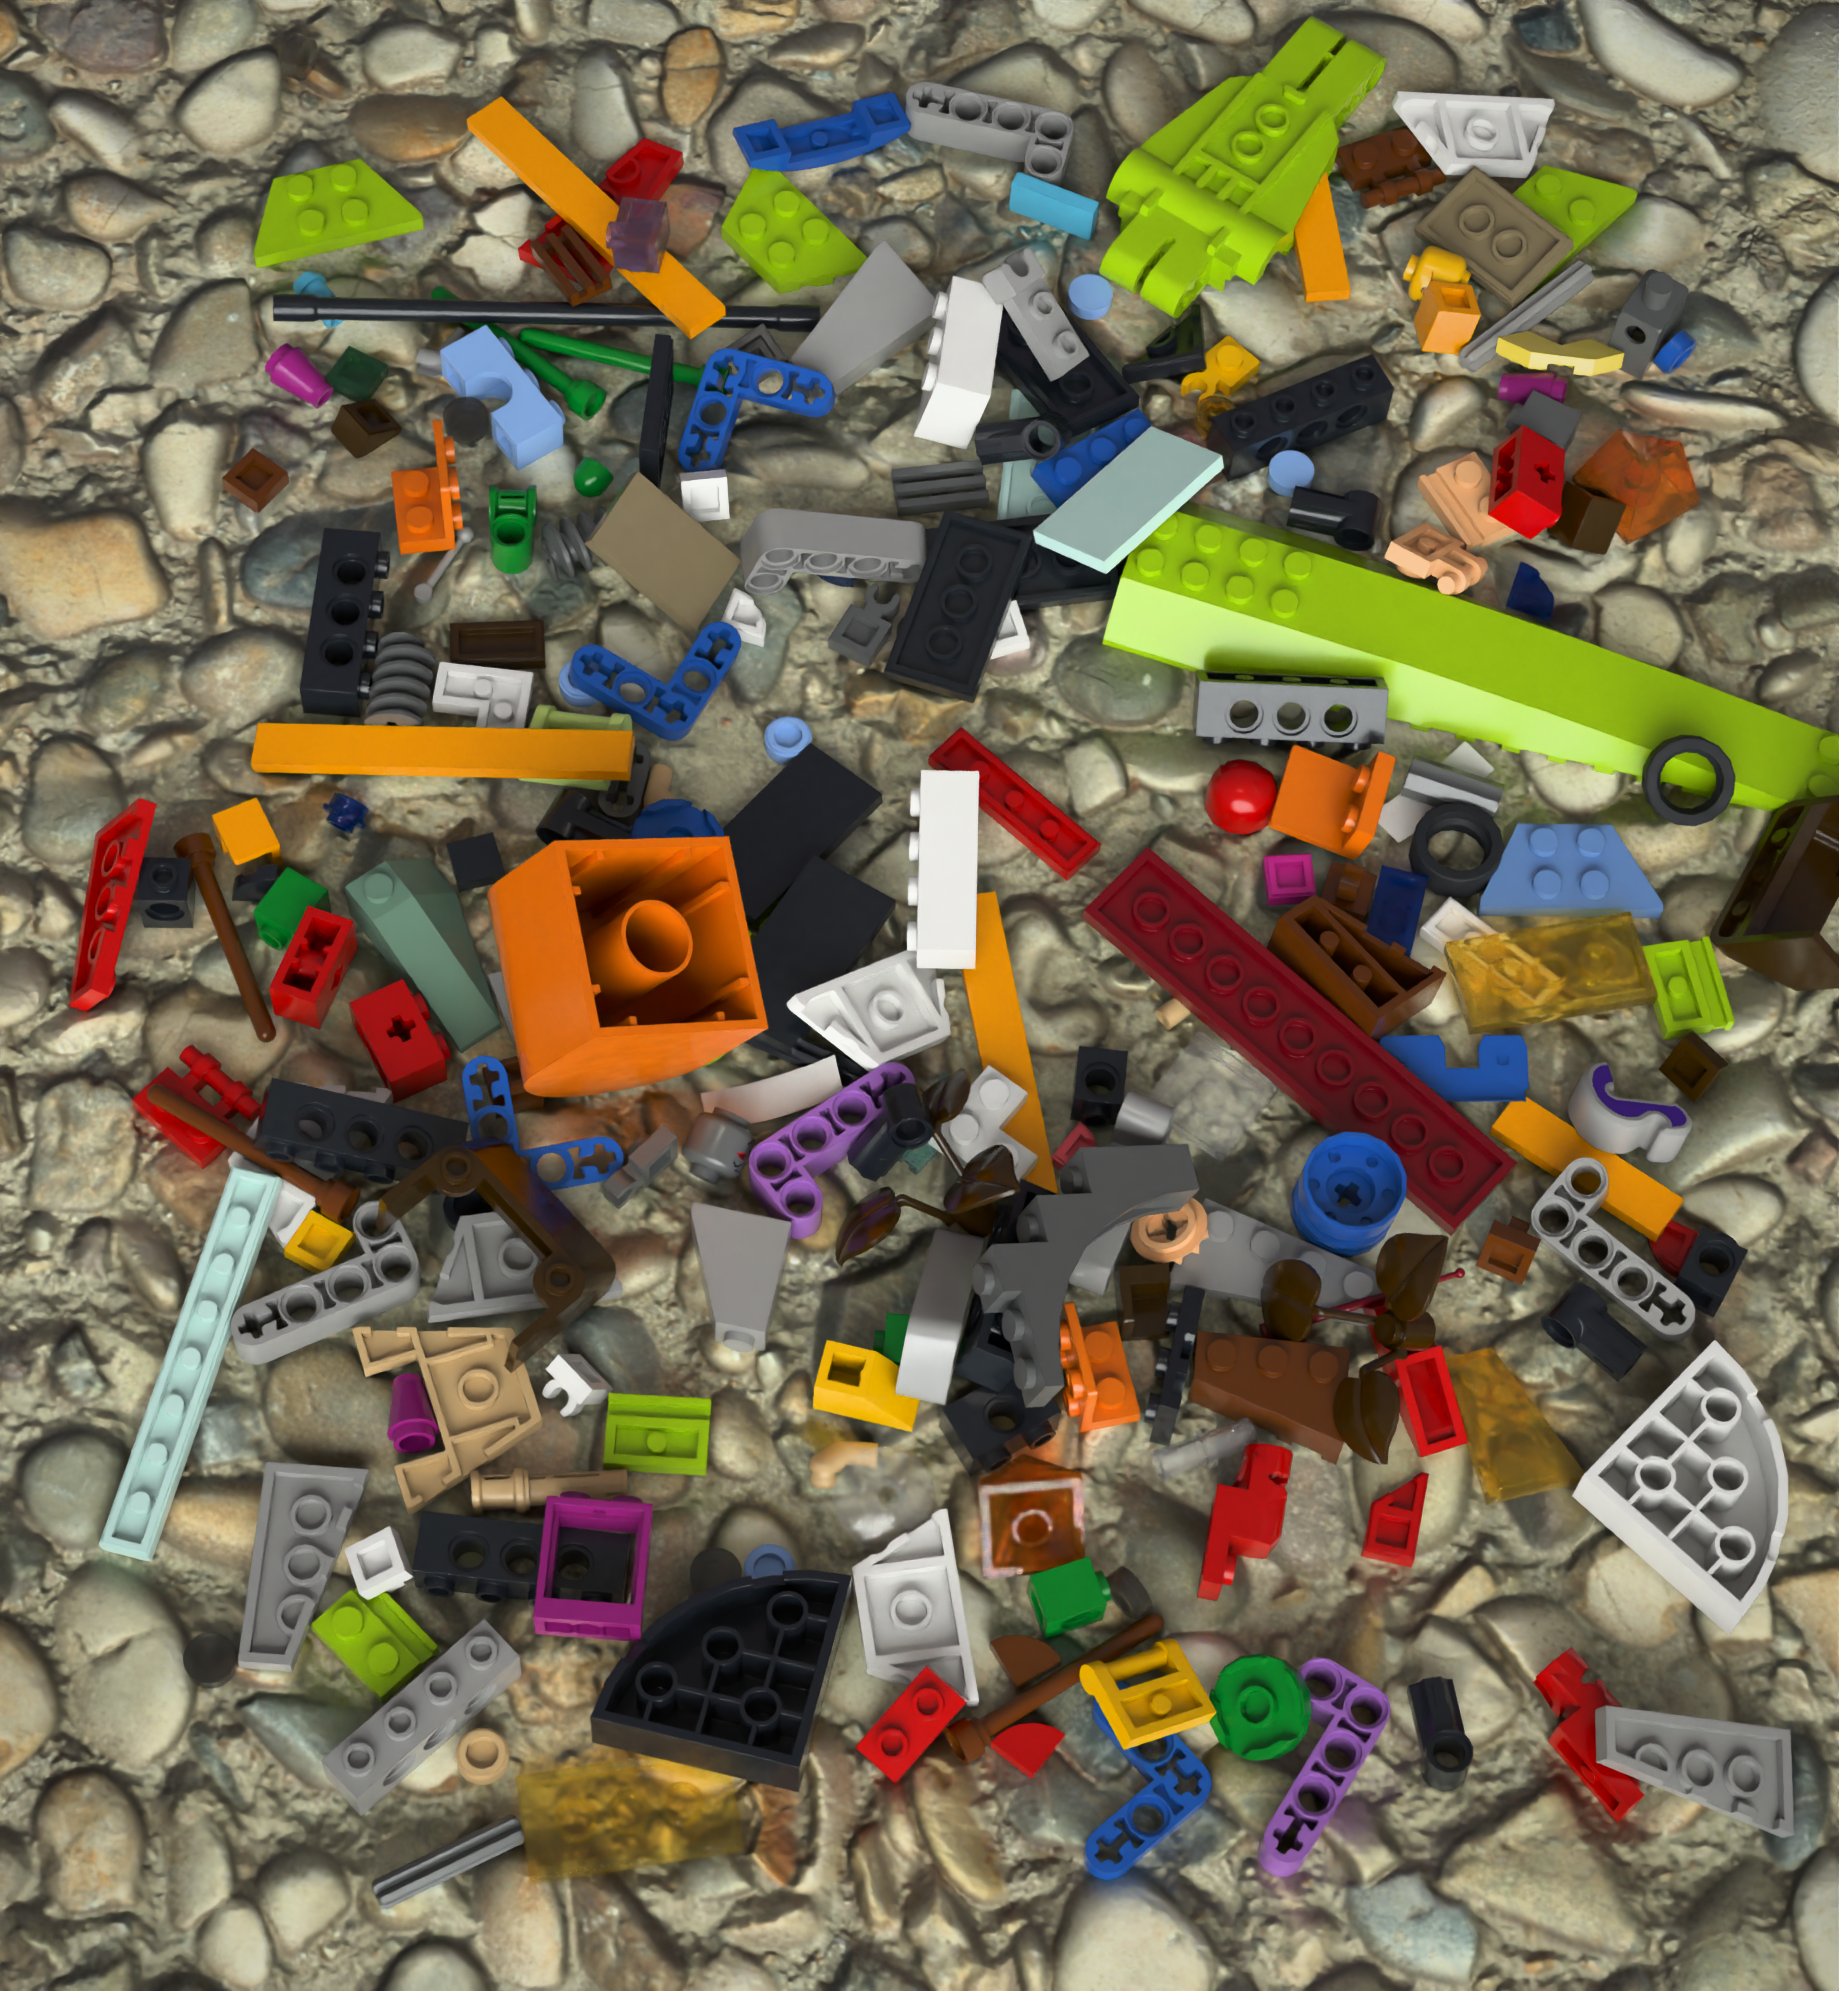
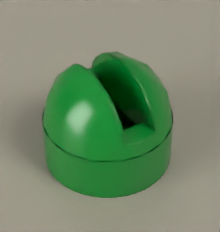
M589 457L582 459L573 475L576 490L582 496L589 498L600 496L614 480L613 475L608 469Z

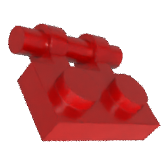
M189 1045L182 1051L179 1059L191 1069L190 1072L181 1079L174 1071L167 1067L132 1098V1103L140 1114L197 1165L205 1169L227 1146L151 1103L147 1098L148 1089L155 1084L162 1085L236 1129L238 1128L229 1120L240 1112L247 1120L253 1121L260 1114L261 1104L252 1097L253 1091L242 1081L234 1082L221 1070L222 1064L210 1053L203 1054L194 1045ZM207 1084L222 1096L221 1100L214 1106L198 1094Z

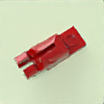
M1256 1443L1246 1445L1242 1462L1232 1486L1217 1484L1212 1500L1197 1598L1217 1601L1222 1585H1232L1237 1555L1266 1559L1281 1539L1288 1494L1284 1487L1288 1484L1293 1460L1291 1450L1271 1444Z
M1571 1647L1542 1670L1533 1682L1542 1693L1556 1718L1562 1716L1565 1719L1557 1726L1548 1743L1618 1823L1635 1809L1645 1795L1639 1789L1638 1779L1596 1762L1595 1709L1605 1705L1622 1707V1705L1605 1687L1606 1685L1603 1680L1597 1679L1595 1683H1582L1581 1679L1590 1666Z

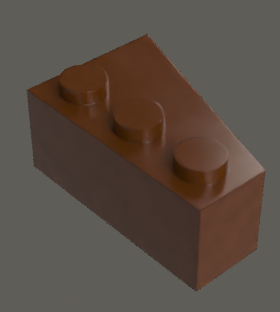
M1314 894L1279 917L1266 947L1271 953L1375 1042L1432 1003L1447 974L1445 971L1433 965L1431 970L1405 955L1407 949L1396 942H1393L1391 946L1366 932V924Z
M1197 1331L1191 1353L1188 1400L1247 1426L1250 1423L1276 1434V1439L1291 1445L1294 1442L1321 1454V1459L1336 1465L1344 1440L1340 1436L1335 1424L1333 1406L1338 1385L1344 1378L1348 1377L1350 1348Z

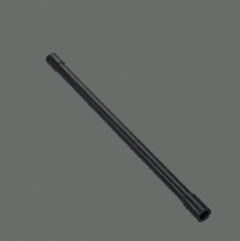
M273 294V321L315 322L317 320L677 327L654 304L583 302L572 307L569 302L319 297L313 294ZM780 304L777 306L725 305L726 316L708 328L755 329L763 323L767 329H775L780 332H812L820 321V306Z

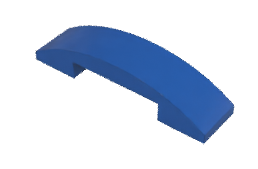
M891 92L855 100L851 113L780 129L776 121L771 119L735 127L733 129V136L749 167L766 171H799L836 164L873 151L910 131L911 123L895 93Z

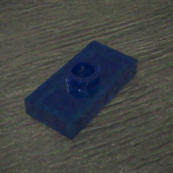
M1382 865L1366 932L1390 946L1393 942L1398 943L1407 949L1405 955L1410 957L1429 876Z

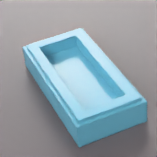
M1022 172L1016 173L1011 183L1010 211L1083 239L1091 240L1096 230L1099 209L1098 201Z

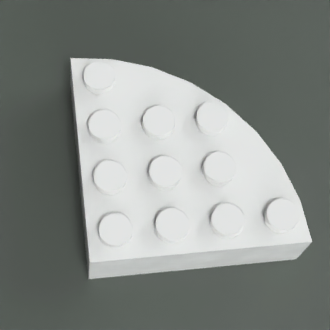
M1714 1340L1582 1476L1572 1497L1726 1634L1730 1635L1765 1587L1776 1563L1788 1519V1472L1780 1436L1772 1418L1768 1419L1763 1405L1756 1396L1757 1389L1743 1368Z

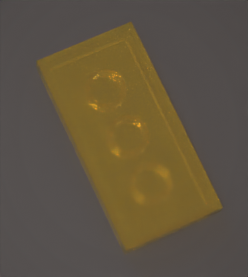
M1631 912L1446 942L1444 947V954L1469 1035L1653 1004L1658 997Z
M650 1756L516 1776L530 1885L743 1851L732 1776Z

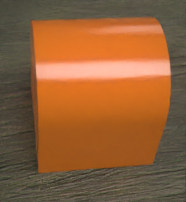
M729 836L553 841L494 883L487 892L523 1087L530 1094L543 1097H581L659 1083L694 1071L768 1029Z

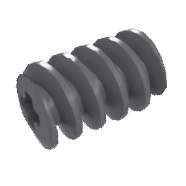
M600 506L594 510V521L586 512L579 513L576 519V526L569 518H562L559 521V533L551 523L543 524L541 529V549L548 573L553 582H557L559 567H563L570 578L575 577V562L580 561L587 572L593 570V557L597 555L584 543L607 511L604 507ZM599 557V559L601 560V562L604 564L605 567L609 566L605 561H603V560Z
M392 632L383 635L379 639V652L375 658L376 669L372 675L373 685L369 691L370 701L367 704V718L364 720V725L425 726L422 718L427 715L428 706L424 702L430 698L428 685L433 681L431 669L435 667L436 657L431 651L424 648L425 644L418 637L405 632Z

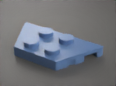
M1517 823L1502 854L1499 867L1491 877L1479 901L1477 916L1660 918L1663 911V903L1612 825Z

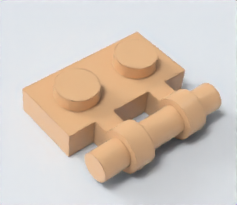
M1423 523L1391 541L1384 557L1397 564V570L1406 576L1425 579L1432 575L1438 578V589L1446 595H1458L1469 586L1478 583L1484 578L1485 572L1488 569L1487 561L1483 557H1476L1463 550V542L1427 523Z

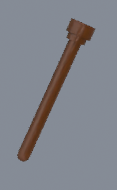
M203 832L187 835L177 841L173 847L176 858H190L194 877L256 1035L264 1043L271 1042L276 1037V1029L212 868L215 866L214 859L217 852L211 837Z
M155 1084L148 1089L147 1098L151 1103L316 1198L315 1204L321 1207V1214L341 1224L355 1208L360 1197V1189L344 1179L335 1181L329 1178L325 1181L293 1161L282 1162L270 1159L264 1155L265 1151L253 1148V1138L164 1086Z
M1155 1612L1147 1614L981 1719L974 1716L967 1720L965 1717H962L944 1729V1734L952 1751L965 1765L984 1755L985 1747L991 1744L990 1737L1080 1682L1079 1674L1082 1665L1096 1660L1103 1663L1114 1661L1160 1632L1164 1627L1163 1617Z

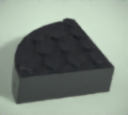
M818 1570L782 1571V1575H772L752 1579L750 1575L728 1580L689 1597L649 1626L642 1633V1639L627 1653L624 1659L621 1657L606 1679L590 1717L592 1743L799 1792L851 1602L852 1575Z

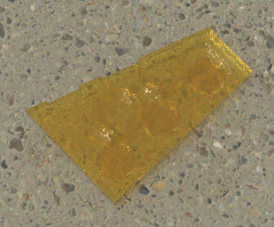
M1492 1347L1445 1358L1468 1439L1466 1444L1486 1505L1570 1486L1580 1482L1585 1472Z

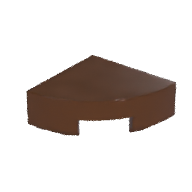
M1008 1635L997 1638L989 1644L991 1652L1016 1691L1061 1666L1062 1659L1050 1646L1029 1636Z

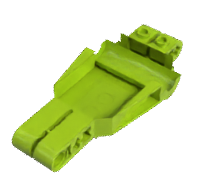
M1314 16L1309 17L1261 73L1229 77L1147 139L1141 147L1134 149L1125 158L1115 173L1106 195L1108 200L1119 206L1118 216L1122 218L1119 231L1121 234L1107 250L1101 262L1099 273L1133 294L1141 291V299L1175 319L1185 312L1207 285L1223 293L1225 279L1230 281L1234 275L1255 285L1264 274L1267 264L1277 251L1288 256L1295 243V226L1321 177L1327 171L1329 178L1333 170L1339 145L1337 132L1377 85L1385 70L1387 58L1355 39H1351L1346 43V34Z

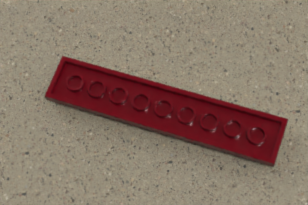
M1147 847L1084 909L1082 918L1329 1132L1333 1135L1343 1132L1367 1133L1384 1141L1399 1156L1407 1175L1406 1198L1450 1236L1459 1229L1515 1168L1517 1162L1150 848Z

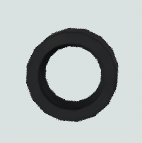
M1679 735L1664 740L1651 751L1643 766L1641 785L1646 801L1659 816L1676 825L1697 826L1712 821L1727 808L1734 795L1736 776L1730 758L1718 745L1701 736ZM1685 752L1698 753L1707 758L1713 765L1716 773V788L1711 797L1702 805L1694 808H1680L1670 803L1663 795L1660 786L1661 772L1665 764L1675 755Z
M1459 802L1441 804L1426 812L1416 825L1408 856L1412 872L1424 887L1441 896H1451L1452 898L1471 897L1484 890L1493 874L1497 871L1504 843L1500 828L1491 816L1476 806ZM1454 830L1466 833L1474 838L1484 851L1483 861L1479 866L1471 870L1458 871L1446 868L1435 861L1428 850L1429 840L1433 835L1441 831Z

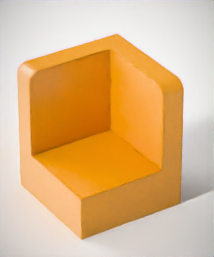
M1439 281L1429 282L1414 317V326L1421 351L1458 355L1459 350L1469 343L1481 316L1472 285Z
M257 797L211 815L216 839L223 853L228 852L235 865H240L266 853L272 864L283 865L280 844Z

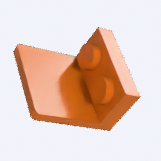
M432 420L437 467L391 471L400 555L456 549L454 530H463L460 502H451L452 500H460L456 466L447 467L449 464H456L453 436L444 437L442 420Z
M1294 745L1288 754L1268 822L1269 827L1355 861L1375 836L1396 757L1378 751L1367 766L1361 764L1356 769L1306 748Z
M1074 1301L1063 1303L1060 1318L1059 1351L1062 1369H1064L1068 1385L1062 1388L1067 1416H1076L1080 1433L1139 1421L1141 1413L1117 1322L1112 1321L1081 1328Z

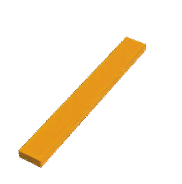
M502 96L466 119L468 129L687 337L693 339L726 316L725 305Z
M258 723L251 766L254 772L630 781L635 736L633 731Z
M996 891L978 893L975 969L960 970L981 1073L990 1065L1028 1092L1027 1102L1002 1131L1038 1156L1037 1165L1024 1180L1059 1194Z

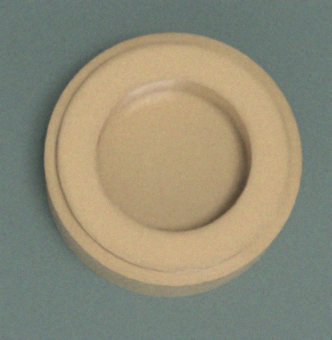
M477 1728L466 1733L460 1739L456 1748V1762L459 1772L466 1780L478 1785H487L499 1780L507 1771L510 1762L509 1748L504 1737L497 1731L489 1728Z

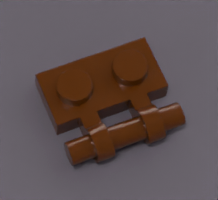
M1407 125L1337 149L1335 163L1352 192L1367 187L1370 189L1360 194L1361 203L1365 209L1378 205L1385 208L1397 204L1398 198L1413 193L1417 196L1430 193L1434 186L1445 183L1447 179L1439 166L1427 170L1426 167L1431 166L1432 157ZM1402 175H1404V177H1405V178H1403V179H1400V180H1397V181H1394V182H1392V181L1390 180V179H1393V178H1396V177H1399V176H1402Z

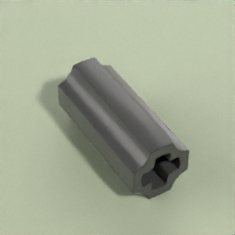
M1414 754L1401 796L1434 807L1441 804L1458 802L1476 806L1493 819L1505 784Z

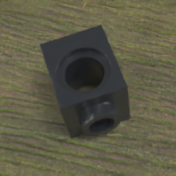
M143 857L139 872L137 902L144 928H193L196 882L190 858Z
M1079 1046L1075 1065L1070 1120L1081 1121L1087 1126L1096 1128L1106 1127L1109 1124L1115 1125L1124 1101L1128 1051ZM1100 1085L1108 1089L1109 1093L1097 1095L1092 1093L1088 1087Z
M1702 1228L1674 1285L1691 1299L1695 1309L1714 1318L1748 1250L1739 1246L1732 1237L1725 1233L1711 1232ZM1705 1262L1714 1265L1720 1274L1713 1275L1706 1272L1700 1263Z

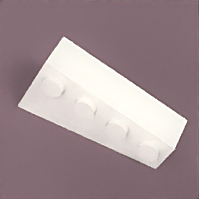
M921 770V787L911 788L910 816L920 817L919 832H910L909 861H919L918 876H909L908 906H918L917 921H908L907 951H917V968L975 969L979 771Z

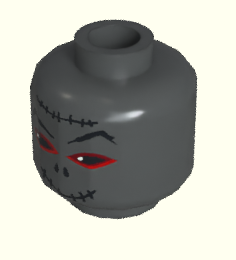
M715 1107L712 1113H700L696 1117L681 1150L684 1158L693 1164L689 1172L714 1185L717 1184L719 1177L725 1179L737 1178L755 1143L754 1136L748 1131L750 1123L740 1116L719 1107Z

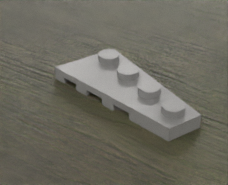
M1205 1198L1202 1206L1210 1220L1207 1224L1209 1238L1200 1242L1199 1254L1189 1253L1184 1256L1181 1265L1175 1262L1170 1272L1171 1283L1169 1290L1182 1292L1183 1288L1187 1285L1205 1290L1207 1297L1228 1300V1297L1258 1302L1257 1306L1261 1307V1289L1263 1287V1278L1268 1268L1280 1260L1297 1259L1310 1264L1321 1278V1292L1315 1304L1317 1306L1330 1308L1382 1293L1377 1286L1374 1271ZM1363 1308L1352 1311L1355 1313L1365 1314ZM1332 1318L1327 1319V1320H1331V1321H1336V1322H1341V1323H1346V1324H1352V1325H1357V1326H1362V1327H1367V1328H1368V1324H1362V1323H1356V1322H1350V1321H1344V1320H1338V1319H1332Z
M265 1462L238 1655L240 1668L293 1672L371 1477L369 1469Z
M1607 1705L1595 1709L1597 1763L1781 1838L1794 1835L1790 1729Z

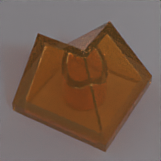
M1617 430L1572 478V481L1576 483L1600 487L1626 504L1616 529L1617 535L1626 545L1696 507L1700 502L1682 442Z
M1021 1454L978 1481L981 1574L983 1579L1033 1575L1085 1558L1083 1477L1081 1472Z

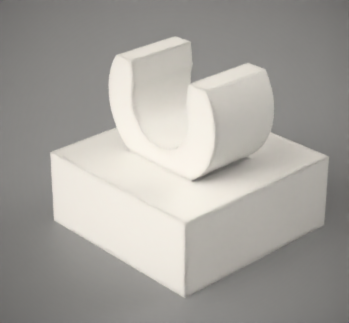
M725 469L679 473L681 507L697 522L730 519Z
M558 1354L546 1368L554 1380L545 1385L542 1395L545 1398H555L562 1389H565L569 1400L560 1413L563 1417L577 1415L584 1405L601 1404L613 1388L580 1354Z
M391 1526L344 1549L358 1592L367 1600L385 1591L391 1593L408 1584L407 1580L414 1577L399 1532Z

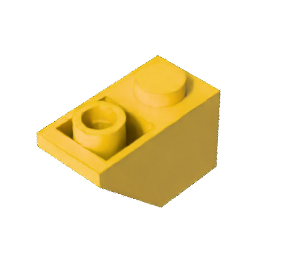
M826 1340L814 1385L813 1409L912 1432L920 1399L895 1394L900 1366L877 1351Z

